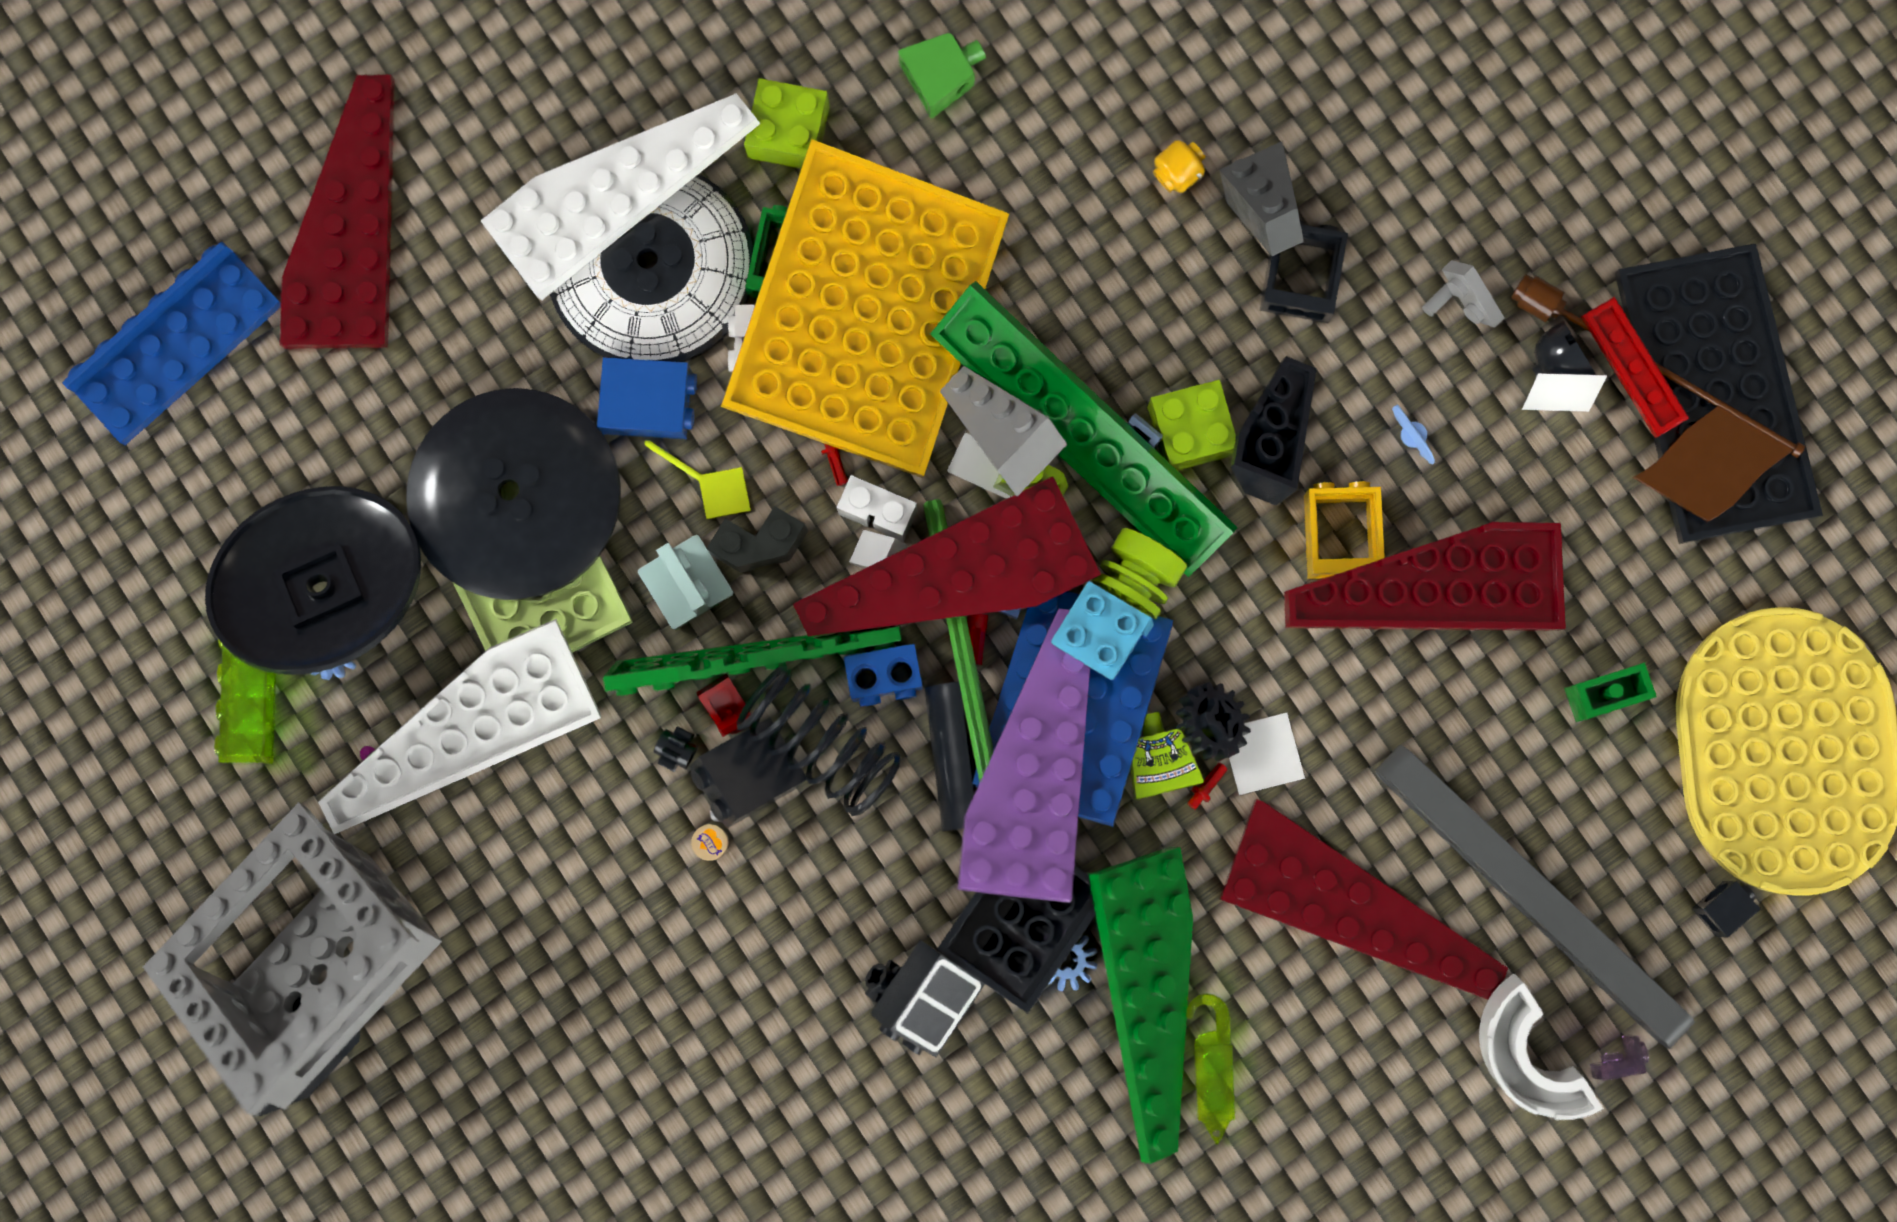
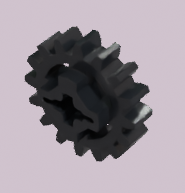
M1211 682L1201 686L1198 685L1187 691L1188 695L1179 700L1183 708L1176 711V715L1183 718V722L1177 725V729L1185 730L1186 732L1182 739L1183 743L1191 741L1193 743L1191 752L1196 754L1203 751V760L1206 761L1214 757L1215 761L1219 762L1240 753L1239 748L1248 743L1243 736L1251 732V729L1244 725V721L1249 719L1250 716L1249 714L1241 713L1240 709L1244 705L1243 701L1236 703L1233 700L1235 691L1231 690L1224 693L1223 684L1220 683L1213 687Z

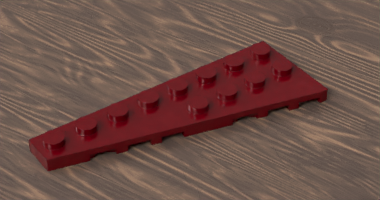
M1258 799L1254 800L1219 900L1489 1000L1493 992L1505 980L1508 971L1506 966L1265 802Z

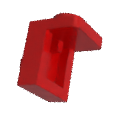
M727 673L696 692L722 737L729 733L734 735L742 731L737 729L736 722L746 703Z

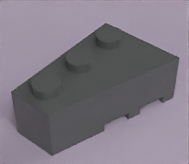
M1283 141L1246 158L1238 159L1232 164L1219 169L1227 204L1271 256L1304 242Z

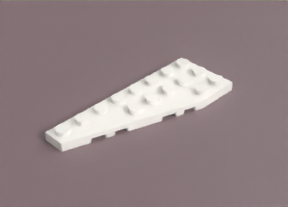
M736 93L535 176L484 217L481 222L534 294L540 300H543L760 125V123Z
M557 619L487 649L323 796L318 803L333 833L337 834L600 719L601 713Z

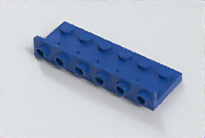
M220 242L218 245L211 246L205 250L201 260L192 268L185 269L175 278V283L166 291L153 296L148 306L140 314L127 319L115 336L101 342L89 359L84 363L74 366L62 384L80 398L119 443L127 445L280 309L281 302L224 242Z

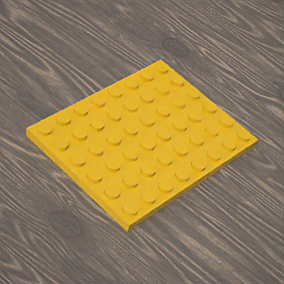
M811 139L721 407L921 478L924 477L948 404L940 390L950 381L952 376L958 373L961 365L930 333L970 284L976 281L984 289L986 288L1009 213Z

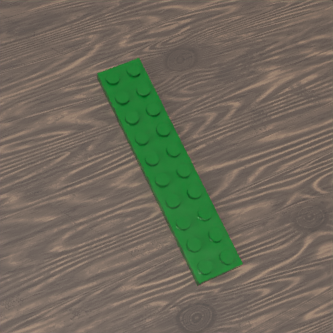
M975 281L969 285L930 333L965 367L1047 416L1067 443L1058 455L1143 535L1160 543L1179 556L1187 564L1184 574L1188 577L1238 528L978 282Z

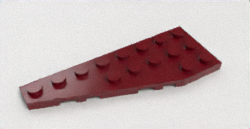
M391 74L356 75L282 275L280 346L284 349L388 348L395 79Z
M1052 476L1022 491L1018 496L1013 495L793 603V606L807 635L816 636L1036 607L1100 576L1101 573Z
M1491 522L1284 592L1285 628L1565 630L1561 523Z

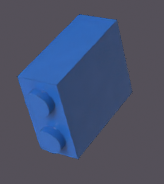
M603 357L597 419L598 429L602 434L687 439V429L692 430L694 425V409L689 408L690 395L696 394L697 375L692 374V370L686 362Z

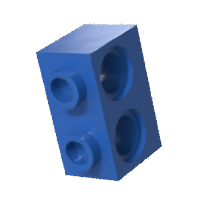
M915 644L844 656L850 697L852 702L859 701L860 707L880 704L881 697L895 695V700L917 697V690H923ZM900 664H905L912 670L911 678L904 683L896 682L891 676L892 670ZM863 671H871L877 677L875 685L870 689H862L857 686V677Z

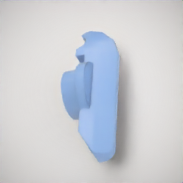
M1397 404L1392 410L1396 420L1402 427V442L1408 447L1417 448L1421 457H1424L1430 464H1434L1433 454L1425 442L1427 439L1426 428L1421 423L1411 422L1399 404Z

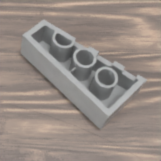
M965 366L952 376L950 381L940 390L946 401L1016 496L1067 445L1047 416Z

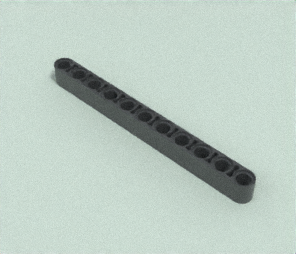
M1398 745L1375 770L1376 775L1657 1042L1667 1049H1671L1695 1023L1688 1012L1410 750L1402 745Z

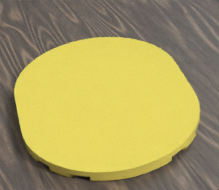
M1791 607L1761 609L1741 615L1718 627L1705 638L1690 657L1680 679L1676 699V725L1683 794L1686 810L1695 834L1711 857L1731 875L1760 890L1783 895L1822 894L1852 883L1853 880L1861 876L1869 868H1872L1888 850V844L1897 827V715L1889 679L1881 663H1877L1874 656L1866 648V643L1846 626H1841L1823 617L1820 613Z

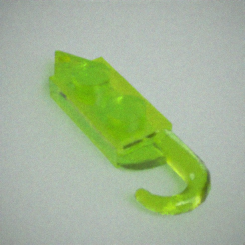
M1205 993L1191 1000L1187 1007L1186 1017L1189 1020L1193 1019L1197 1007L1205 1004L1210 1005L1215 1010L1216 1030L1205 1032L1196 1039L1194 1061L1197 1120L1202 1121L1215 1144H1219L1230 1121L1235 1120L1231 1023L1229 1009L1223 999L1214 994ZM1215 1130H1219L1218 1136L1213 1135Z

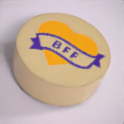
M707 824L695 831L692 836L691 845L694 853L699 858L714 861L726 853L729 839L721 827Z

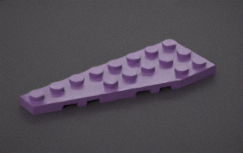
M1058 609L965 814L958 890L1060 902L1071 901L1090 667L1051 643L1052 638L1070 610Z

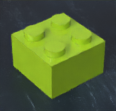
M759 78L751 112L757 118L760 125L745 137L744 146L748 158L802 168L811 139L822 143L830 108L828 92Z
M1220 379L1150 398L1147 408L1153 428L1163 435L1158 445L1160 454L1177 471L1233 456L1236 434Z

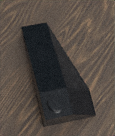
M1288 356L1283 358L1238 432L1234 445L1231 469L1245 494L1277 505L1297 490L1317 368Z

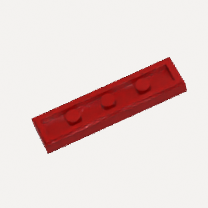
M1615 297L1581 316L1655 438L1689 419Z

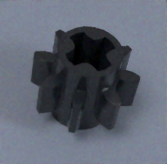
M679 726L676 727L674 733L665 729L653 753L661 756L657 764L673 772L676 771L678 766L687 769L698 749V745L691 742L694 734Z
M889 960L886 966L883 964L874 965L868 971L865 978V984L869 988L865 995L873 999V1002L877 1004L901 969V966L892 960Z

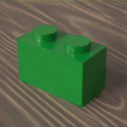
M1645 663L1564 688L1576 722L1657 697Z

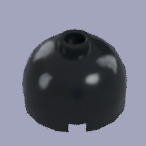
M1564 321L1551 327L1537 341L1534 350L1537 365L1532 367L1536 377L1538 373L1596 375Z

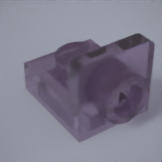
M1636 1035L1621 1036L1625 1058L1623 1057V1052L1600 1055L1601 1062L1590 1063L1592 1077L1598 1080H1609L1647 1073L1645 1064L1648 1063L1649 1056L1645 1043L1643 1041L1640 1042L1639 1036Z

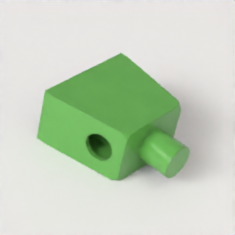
M951 33L940 35L898 51L899 65L930 118L938 115L974 86L975 74L971 66L986 59L985 52L978 40H974L960 48Z

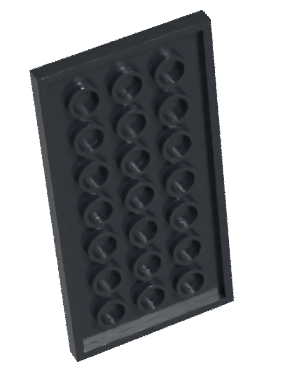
M1756 243L1618 269L1615 272L1623 311L1656 363L1794 444L1800 442L1805 445V449L1798 458L1789 453L1766 470L1732 507L1708 522L1668 499L1678 543L1695 542L1823 516ZM1664 376L1665 380L1689 419L1656 438L1653 436L1658 459L1687 428L1717 407Z

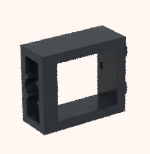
M1300 220L1304 240L1300 244L1332 250L1324 298L1274 289L1280 253L1274 256L1269 254L1259 311L1329 323L1335 312L1348 233L1340 232L1338 227L1332 225H1320L1319 228L1307 226L1304 221Z

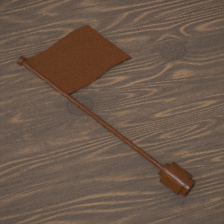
M1525 274L1510 297L1517 302L1516 306L1543 322H1546L1549 317L1556 320L1559 315H1562L1589 331L1581 318L1564 309L1567 301L1563 300L1562 297L1565 292L1537 275L1531 277ZM1656 363L1662 375L1717 407L1687 428L1657 462L1632 478L1708 522L1732 507L1766 470L1789 453L1798 458L1805 449V445L1800 442L1794 444Z

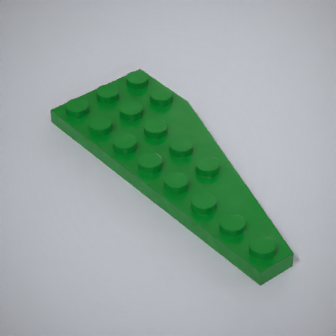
M892 625L816 636L800 635L618 660L603 676L605 691L615 690L617 696L637 693L638 688L642 686L652 685L655 691L674 688V683L678 681L707 679L729 672V675L744 674L750 672V668L765 666V670H774L780 666L787 665L786 662L816 659L824 657L826 654L837 652L839 655L853 654L859 652V648L873 646L874 650L895 647L894 642L901 641L900 626Z
M1174 846L1088 874L1141 1162L1148 1164L1177 1153L1179 1145L1193 914L1181 847Z

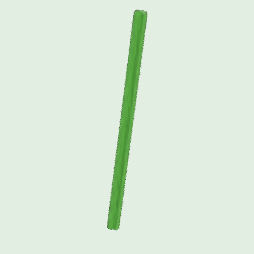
M935 499L925 502L923 507L930 537L948 527L942 501ZM966 616L946 618L980 782L994 753L968 623Z

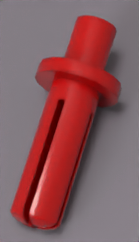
M824 444L826 449L822 450L821 453L822 455L827 454L836 485H845L848 483L838 452L840 449Z
M1218 762L1205 778L1204 783L1199 787L1193 786L1191 790L1194 795L1187 803L1189 807L1196 810L1202 801L1209 802L1211 800L1210 792L1228 771L1224 764Z

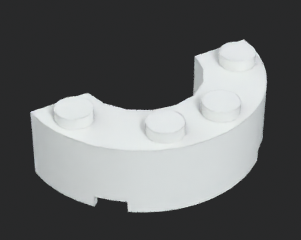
M1515 974L1508 977L1489 998L1484 1008L1479 1028L1482 1057L1492 1077L1515 1103L1536 1115L1554 1117L1556 1120H1571L1587 1117L1604 1109L1585 1078L1573 1066L1561 1071H1544L1531 1065L1526 1052L1527 1036L1532 1025L1543 1015V1012L1524 982Z

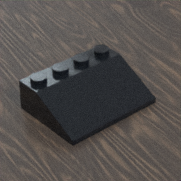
M1074 865L1070 902L976 892L936 950L1028 1014L1096 915L1089 875Z

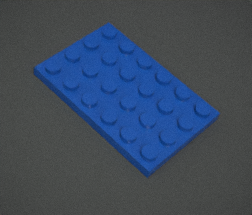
M1067 591L1036 607L1027 608L989 728L994 750L1058 609L1071 610L1080 594ZM1160 616L1157 619L1151 618L1154 626L1147 637L1141 635L1115 679L1110 680L1090 668L1078 817L1111 827L1114 826L1174 620ZM976 769L972 784L978 788L980 782Z

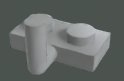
M1453 260L1442 269L1448 282L1422 306L1423 311L1432 317L1452 296H1457L1465 307L1463 309L1464 314L1475 324L1482 323L1496 327L1505 318L1474 266Z

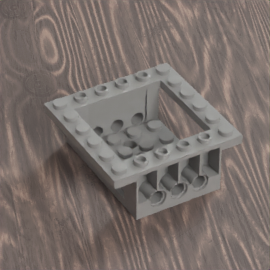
M298 802L151 957L143 968L244 1111L257 1116L268 1103L286 1109L442 941L368 853L325 829L308 807ZM296 857L321 888V891L233 984L195 967L194 963L291 860ZM353 941L352 952L344 957L346 946ZM327 969V978L319 985V976ZM302 996L301 1006L297 1011L293 1012L294 1002Z

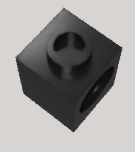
M1737 881L1721 882L1691 908L1715 937L1727 938L1761 910L1754 902L1756 896L1753 891L1743 882L1738 883Z

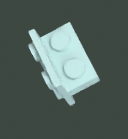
M699 535L690 537L674 548L669 543L663 545L656 550L659 555L658 558L638 569L639 576L673 630H677L733 595V590Z

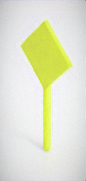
M650 440L645 441L646 447L699 481L706 519L751 511L742 467L702 475Z

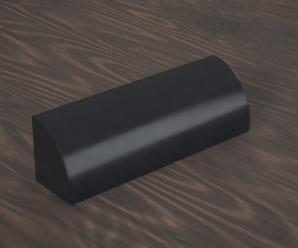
M958 681L934 685L924 689L942 832L964 828L965 814L974 797L962 696Z

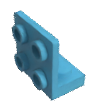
M1088 581L1052 638L1051 643L1108 679L1113 680L1141 635L1147 637L1154 624L1151 617Z

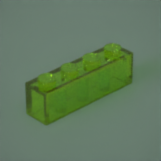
M218 639L219 647L222 649V663L217 668V680L221 685V699H218L216 703V717L220 721V731L214 742L215 754L219 756L218 763L230 765L273 764L276 673L262 671L240 661Z

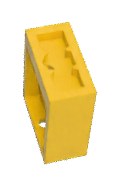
M1358 481L1349 483L1348 488H1335V483L1322 482L1313 484V488L1307 490L1304 494L1308 579L1330 577L1385 558L1381 487H1370V482ZM1366 502L1369 558L1319 559L1317 503Z

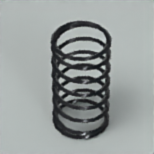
M787 665L776 668L760 684L745 704L736 722L737 729L743 730L750 726L749 733L752 741L763 740L771 735L768 746L771 756L780 755L789 750L787 763L790 770L802 769L807 766L806 779L809 784H818L826 780L825 795L828 799L839 798L844 795L843 805L846 813H850L851 816L863 814L880 798L895 777L900 767V753H890L879 761L886 749L885 741L877 743L864 757L850 782L842 789L832 793L831 785L835 774L860 747L867 735V728L861 727L842 748L832 767L817 778H813L812 773L819 756L830 746L849 720L848 712L842 713L835 719L809 756L794 764V756L800 742L822 718L830 702L829 698L821 700L807 717L797 735L776 750L775 743L784 723L800 707L811 691L810 683L803 685L791 699L780 718L765 731L756 735L757 726L766 708L781 692L792 676V671L788 669ZM779 676V678L770 688V690L768 691V693L766 694L758 708L746 719L748 713L750 712L751 708L754 706L758 698L762 695L766 688ZM894 759V763L882 784L857 805L861 795L877 773ZM862 781V783L860 784V786H859L858 789L856 790V792H855V794H854V796H853V798H852V800H851V803H850V805H849L850 798H851V795H852V792H853L854 787L857 786V785Z

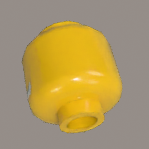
M1176 140L1156 156L1154 160L1156 169L1153 170V174L1168 192L1171 193L1175 190L1183 193L1204 176L1205 168L1202 161L1206 156L1194 142L1187 145L1181 140Z

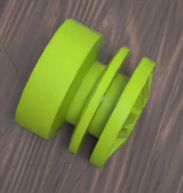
M1122 528L1110 548L1111 552L1121 560V563L1117 564L1103 560L1100 566L1110 576L1101 573L1100 576L1093 578L1091 581L1153 619H1157L1161 611L1152 601L1166 604L1168 597L1157 585L1162 584L1168 587H1176L1187 568V564L1171 550L1153 539L1134 530Z

